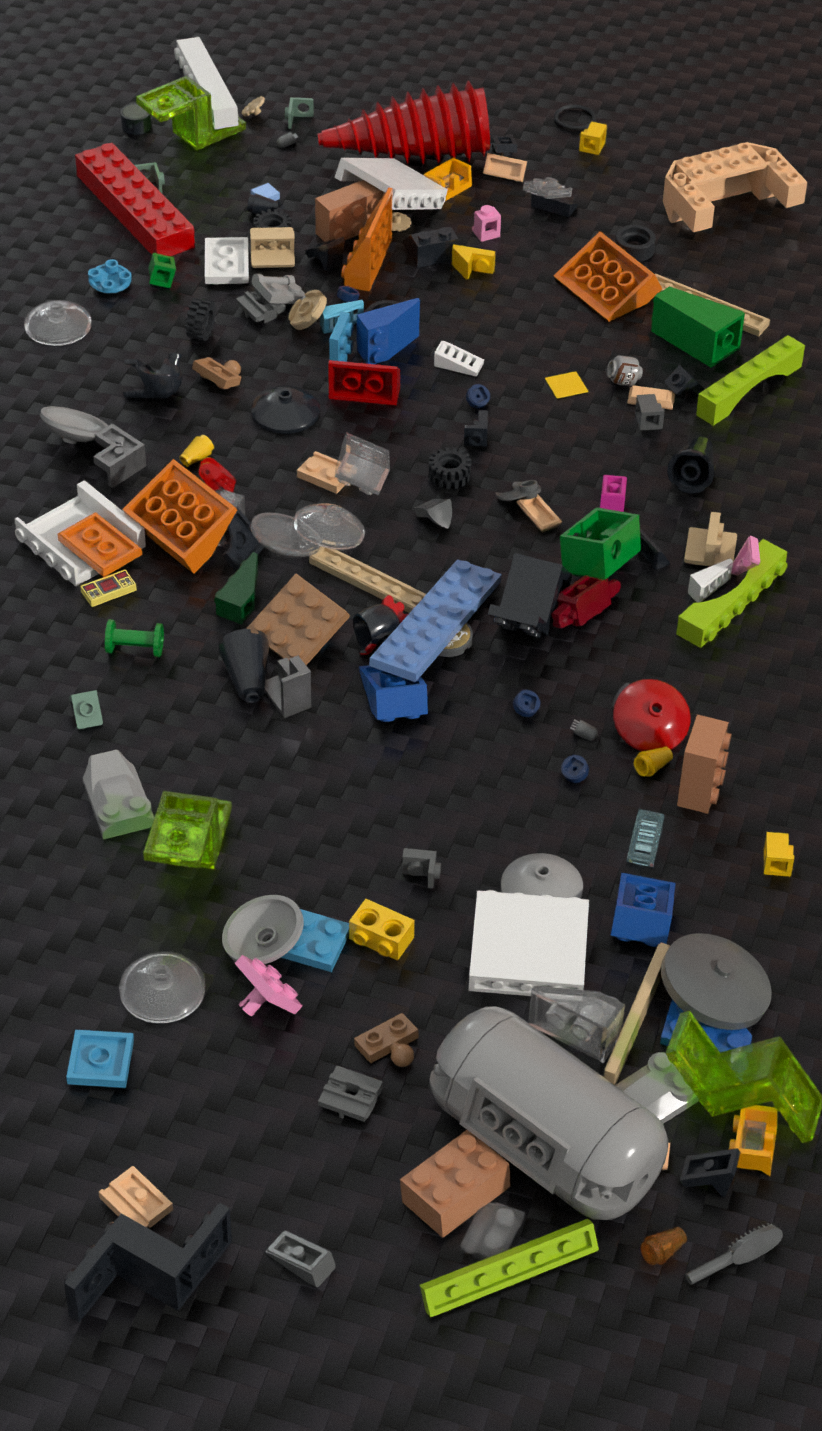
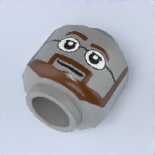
M621 355L611 360L607 368V375L612 383L623 386H633L637 380L641 379L643 372L637 358Z

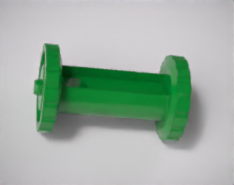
M109 619L107 621L105 630L106 653H112L115 645L152 647L154 656H161L164 643V627L162 623H157L154 632L116 629L115 620Z

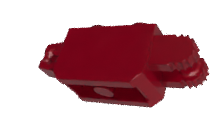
M585 575L561 591L557 598L558 608L551 613L553 626L557 628H563L570 624L581 626L595 615L600 614L602 610L612 604L611 598L619 592L621 587L619 580L613 579L608 581V579L602 580Z

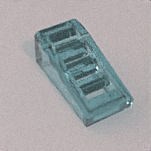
M642 809L638 810L627 862L650 867L654 866L663 830L664 814ZM635 849H636V850H641V851H646V852H651V853H650V854H645V853L635 852Z

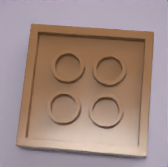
M295 574L246 629H250L251 633L258 634V630L265 633L268 637L269 649L282 659L287 657L289 660L299 655L305 665H307L347 621L350 615L298 574Z

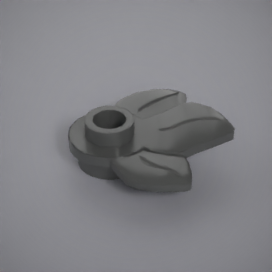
M536 480L514 482L512 485L513 490L505 493H496V496L503 501L517 500L522 497L524 499H533L541 492V486L538 485Z

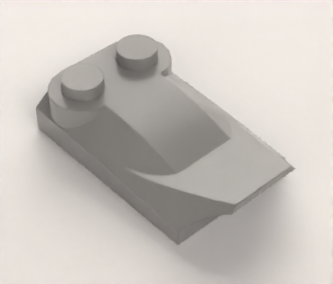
M117 749L91 755L83 776V784L103 839L155 827L151 802L145 795L134 765Z
M664 1052L653 1054L649 1058L647 1065L615 1085L646 1107V1109L653 1112L663 1124L700 1101L701 1092L694 1078L673 1056Z

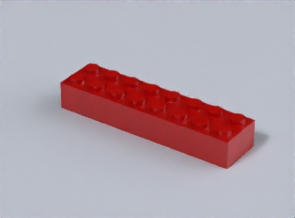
M112 142L75 155L76 171L80 180L151 255L157 253L173 256L195 248L194 226Z

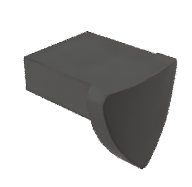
M432 499L414 508L417 517H429L437 526L445 529L449 528L452 518L450 499Z

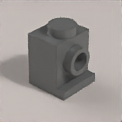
M655 394L637 395L635 415L639 429H663L665 411L661 403H657Z

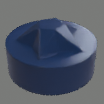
M340 286L337 292V297L345 303L358 301L360 295L358 290L349 286Z
M481 384L473 385L466 393L468 404L473 408L484 407L490 400L489 390Z
M522 690L514 698L513 707L519 715L530 717L539 709L540 699L533 691Z
M572 755L563 761L561 771L567 781L578 783L587 777L589 767L583 757Z

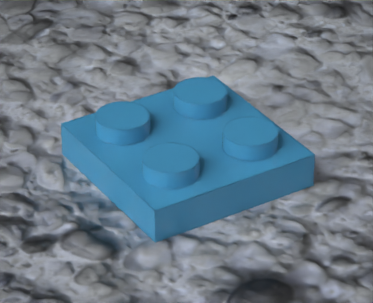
M340 313L330 336V360L347 362V355L352 353L353 341L350 340V336L353 331V323L350 322V313Z
M300 909L304 919L302 934L293 948L281 958L332 972L348 939L349 923Z
M75 1030L66 1076L67 1084L126 1088L134 1043L133 1033Z

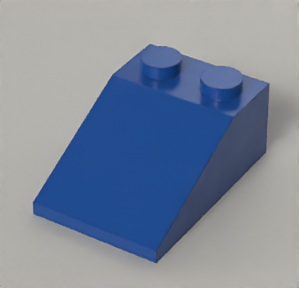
M419 298L357 314V351L366 364H376L389 360L419 336Z
M371 666L359 667L371 711L377 720L390 722L397 717L415 719L419 718L420 715L428 714L427 684L421 676L416 682Z
M621 873L611 936H615L622 941H641L652 947H657L660 943L667 944L673 913L675 883Z

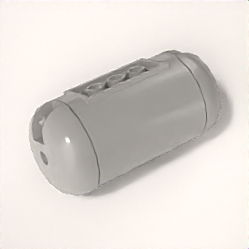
M484 1007L474 1011L454 1026L438 1048L436 1056L438 1064L434 1065L429 1084L432 1094L440 1107L458 1120L460 1125L582 1215L595 1220H613L622 1216L641 1201L659 1176L668 1152V1137L663 1122L653 1112L646 1109V1107L515 1013L500 1007Z

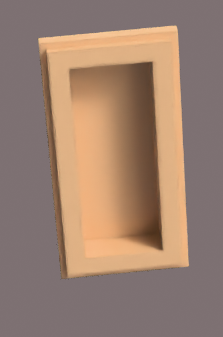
M487 153L483 174L523 182L527 161Z
M632 386L630 388L627 404L636 405L637 395L655 394L657 403H661L662 408L673 409L675 393L671 390Z
M538 494L533 499L523 498L517 501L519 507L542 533L562 524L560 518Z

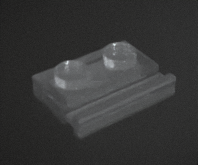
M546 177L545 180L534 178L533 181L524 182L523 186L524 191L538 196H545L544 198L546 199L571 197L572 188H565V185L557 183L558 180L551 177Z
M489 1202L487 1205L485 1203L478 1208L461 1244L460 1252L464 1254L467 1252L472 1254L474 1258L484 1260L511 1249L523 1223L525 1212L498 1202L496 1204Z

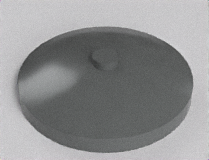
M704 933L689 934L674 941L662 960L661 976L670 997L684 1012L706 1025L725 1030L745 1029L757 1023L770 1005L772 993L766 972L748 951L728 939Z

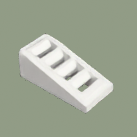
M445 341L440 342L434 355V366L472 376H477L484 364V359Z
M730 558L691 574L688 594L697 603L710 596L731 579L733 560Z

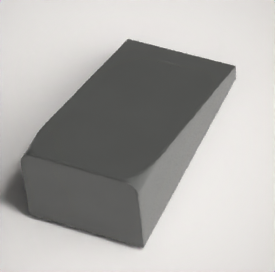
M286 1230L265 1251L272 1259L315 1287H319L336 1266L330 1251Z

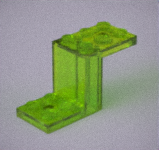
M188 76L136 96V104L159 122L172 118L173 132L196 150L246 129V122L238 117L239 126L214 129L212 125L211 93Z
M163 791L143 853L144 860L194 868L214 869L232 810V802L217 800V798Z
M690 1011L680 1013L665 1054L711 1116L772 1101L776 1110L780 1111L788 1122L790 1129L795 1132L802 1143L813 1140L822 1110V1095L780 1036L719 1052Z

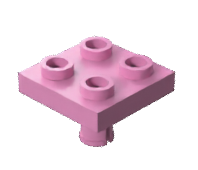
M243 955L235 962L236 966L255 986L246 998L239 1003V1006L243 1007L242 1009L248 1015L253 1016L266 1000L293 1014H296L301 1009L302 1005L296 999L297 992L286 983L283 984L279 980L282 976L273 966L268 965L266 967L259 959L254 958L251 960Z

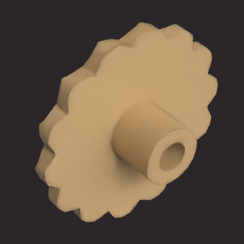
M262 96L257 97L248 103L242 110V116H249L252 113L255 116L261 112L259 107L265 102V98Z
M398 212L392 213V231L400 232L410 228V217Z

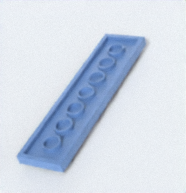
M457 559L370 657L369 666L416 682L501 583L502 574Z

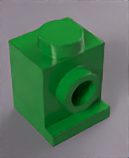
M157 253L152 254L149 264V284L171 288L176 271L174 257Z

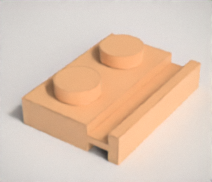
M316 451L312 458L309 457L297 469L298 478L336 494L349 482V478L355 475V467Z
M134 1166L109 1183L110 1186L99 1191V1198L118 1217L122 1213L145 1227L151 1228L173 1211V1203Z

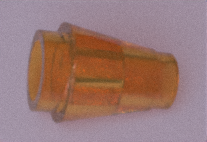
M675 1227L647 1236L641 1244V1253L644 1259L651 1265L664 1264L687 1242L686 1234L680 1227Z

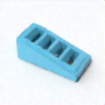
M363 300L325 306L320 316V326L323 333L333 332L341 312H349L350 322L353 324L357 323V314L364 313Z

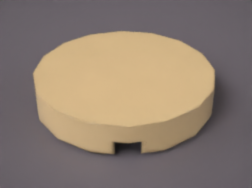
M319 290L305 293L306 297L303 300H297L291 308L289 320L295 329L302 330L309 327L323 313L327 304V298Z

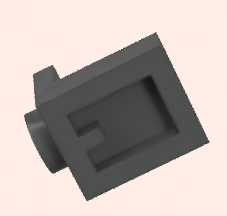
M404 848L402 874L428 876V888L433 889L434 879H440L441 863L436 862L437 851Z

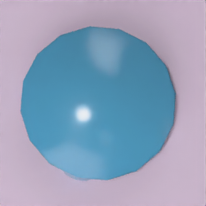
M113 259L107 260L105 264L88 271L89 284L99 292L117 293L126 289L132 281L131 272L125 267L118 265V261Z

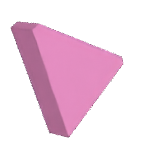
M753 536L747 538L733 562L731 574L737 576L759 565L760 554L757 538Z

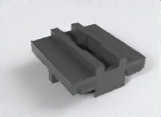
M254 288L253 292L249 293L246 291L243 296L236 298V303L245 311V316L247 318L251 317L255 322L264 320V323L276 319L277 314L286 310L284 304L269 303L256 288Z
M336 1066L333 1073L329 1076L327 1085L325 1084L323 1092L318 1100V1106L338 1112L340 1118H344L346 1115L365 1122L377 1102V1096L380 1095L383 1089V1081Z

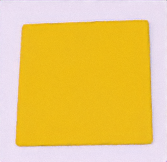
M576 371L545 378L556 398L588 392Z

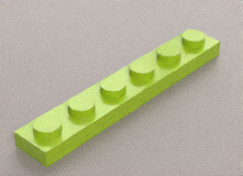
M585 1219L421 1284L420 1289L426 1313L430 1317H434L598 1251L599 1248L593 1223L589 1219Z

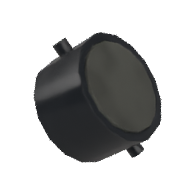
M133 103L121 109V127L124 132L140 135L151 129V110L147 105Z

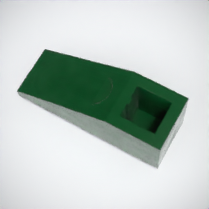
M253 552L247 560H244L238 571L231 575L226 585L215 594L216 615L242 625L255 610L258 578L257 553Z

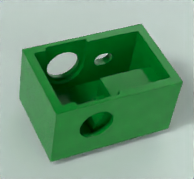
M596 507L560 535L562 565L574 576L586 575L606 580L641 551L639 515Z

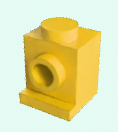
M591 122L588 129H584V132L580 134L579 151L599 155L606 142L607 125Z
M767 832L764 844V874L791 877L794 855L793 845H789V834Z

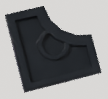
M236 507L237 511L225 531L226 549L222 554V557L235 572L238 571L241 563L247 560L253 552L258 555L268 544L238 507Z

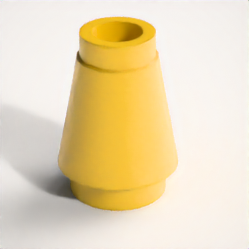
M196 436L179 456V459L184 466L189 467L211 455L214 445L207 436Z
M668 747L640 752L634 759L635 770L641 776L654 775L668 762L672 761V751Z

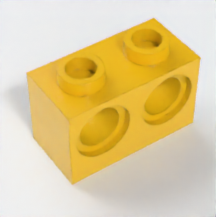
M365 899L349 921V939L358 945H364L383 956L391 957L398 961L414 939L415 920Z

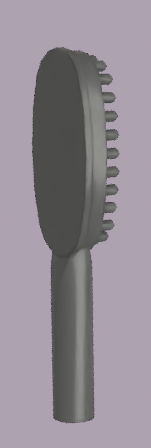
M767 1223V1226L762 1224V1228L758 1226V1230L753 1228V1232L749 1230L750 1234L744 1233V1237L740 1235V1240L736 1238L737 1242L734 1243L732 1241L731 1244L733 1246H728V1252L686 1273L685 1277L688 1283L692 1285L732 1263L743 1264L762 1256L778 1245L782 1239V1230L775 1225Z

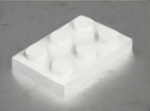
M248 237L205 238V284L249 283Z

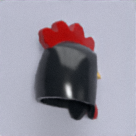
M387 595L382 600V604L367 607L355 614L353 629L361 646L359 650L360 655H367L373 652L378 642H384L407 617L408 614L403 613L405 607L402 602L394 603L393 597Z

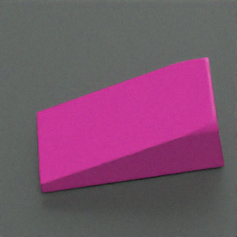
M603 475L600 508L624 511L627 477Z

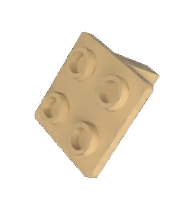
M292 227L250 229L251 264L253 268L295 266L294 231Z
M711 512L709 529L689 528L684 558L685 563L713 566L730 558L734 562L737 534L723 532L724 523H719L721 513Z

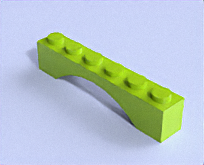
M787 335L699 393L696 415L714 426L729 416L742 397L759 382L774 375L788 376L802 367L805 345Z
M762 539L758 543L759 565L747 570V574L742 582L729 593L716 599L693 603L678 617L676 634L700 648L708 641H712L718 631L726 628L734 616L740 615L750 601H755L764 588H769L773 580L785 572L787 568V551Z

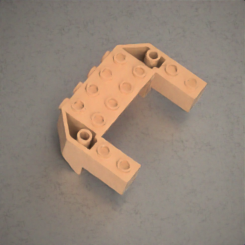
M746 142L675 160L665 176L663 204L671 223L683 220L693 232L712 228L715 208L711 203L712 201L751 191L759 200L775 196L785 208L804 203L807 181L776 148Z

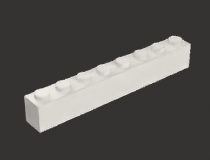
M200 37L176 40L177 48H174L175 59L179 60V66L183 69L184 76L188 77L189 86H192L194 95H197L198 103L202 104L203 113H206L208 122L212 123L214 129L239 126L237 105Z

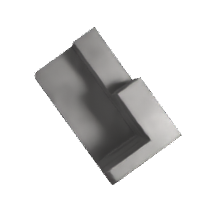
M110 424L95 434V441L106 449L94 456V464L107 472L108 485L110 487H115L146 467L145 444L119 427Z
M299 655L289 660L287 657L279 660L278 675L266 680L265 693L283 718L311 708V671Z

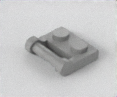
M254 274L252 277L253 286L269 303L295 304L297 300H303L306 297L305 293L301 290L302 288L295 283V278L292 275L266 277L262 274Z

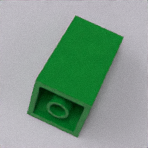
M670 286L655 295L651 318V332L709 367H713L740 349L745 317L743 311Z

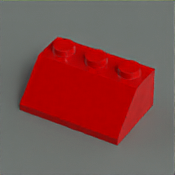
M329 360V399L397 405L400 390V369L398 367Z

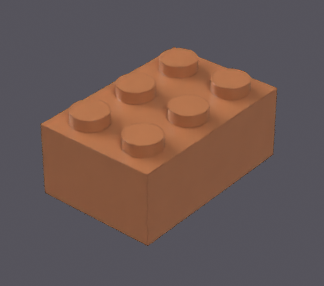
M362 180L315 198L316 234L323 241L344 237V240L359 235L360 228H364L367 219L382 198L383 191Z
M697 715L684 753L677 806L708 814L711 803H717L720 789L716 787L723 784L726 770L721 768H725L729 753L725 752L724 749L728 750L731 740V734L727 733L729 722Z
M466 1130L400 1179L402 1202L443 1238L511 1187L509 1163L486 1143Z

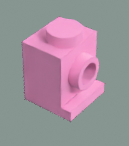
M484 205L481 207V210L475 211L472 231L482 242L500 237L501 215L495 207Z

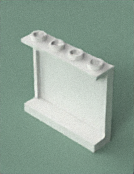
M341 158L335 178L339 181L365 180L383 192H386L388 187L393 188L392 210L441 209L448 189L394 158Z
M85 480L77 484L78 496L30 523L25 524L18 517L15 518V535L17 539L29 546L34 554L42 557L50 567H54L65 580H69L75 586L82 584L99 573L58 541L57 534L96 512L140 548L146 547L144 528Z
M477 891L469 991L582 1000L589 900L577 897L562 898L550 895H525L519 892Z

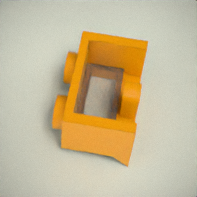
M451 158L424 174L425 177L448 189L445 201L472 186L471 165L455 158Z
M742 1103L740 1115H734L733 1133H737L736 1139L730 1140L729 1149L738 1148L741 1152L737 1168L760 1170L769 1176L771 1175L777 1134L778 1108Z

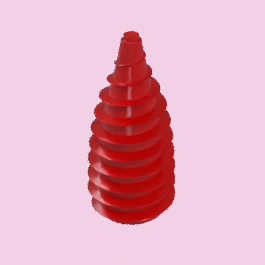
M469 80L463 91H458L455 84L452 83L449 93L443 94L439 85L436 87L435 94L429 97L424 88L421 89L420 97L415 100L407 92L404 102L400 104L392 96L388 107L383 109L377 102L374 112L367 114L362 109L361 117L354 120L348 118L346 123L338 126L334 125V127L318 133L319 146L359 151L360 156L363 151L373 153L375 158H378L380 153L387 154L389 158H395V155H402L407 164L411 155L419 156L424 165L427 155L434 156L439 164L442 155H449L451 158L456 159L457 154H465L470 162L472 153L481 152L485 156V152L490 151V130L485 92L483 88L474 89Z

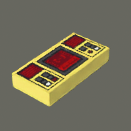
M126 570L81 586V593L91 607L137 591L136 583Z

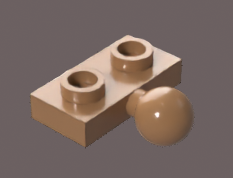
M210 357L193 362L192 369L198 372L201 377L216 383V386L219 388L229 389V387L240 385L241 376L239 374L241 366L235 360L227 361L224 366Z
M401 1013L355 1037L354 1044L370 1063L391 1053V1059L395 1065L406 1067L414 1059V1051L407 1044L419 1038V1033L411 1021Z

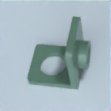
M290 97L289 107H285V119L288 120V129H292L293 117H313L314 100L312 98ZM305 103L309 106V110L302 112L298 109V105Z
M157 163L135 165L139 171L142 169L149 171V175L146 178L150 182H155L156 188L162 193V185L165 184L163 172H159Z
M97 690L69 696V701H72L78 729L103 724Z

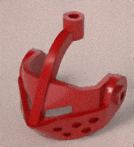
M204 458L200 464L199 475L205 484L220 496H233L236 484L235 477L214 458Z

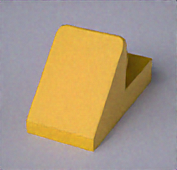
M453 244L452 265L467 280L471 271L493 274L496 251Z

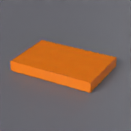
M96 512L57 534L58 541L103 577L142 555V548Z

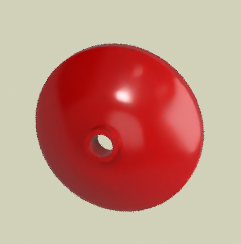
M644 679L631 683L619 694L613 709L614 724L619 735L631 747L642 752L668 747L672 750L683 741L690 727V710L685 698L673 686L659 680ZM652 707H657L660 712H654Z

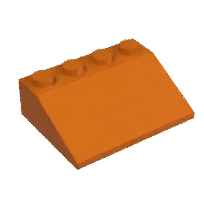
M388 187L367 219L364 228H360L359 239L354 241L353 252H349L347 265H343L341 276L344 278V286L370 291L392 242L393 188Z
M602 232L594 236L553 275L556 280L608 322L647 304L662 290L653 272Z
M174 459L122 509L124 513L144 528L145 535L193 574L212 556L237 511L236 507Z

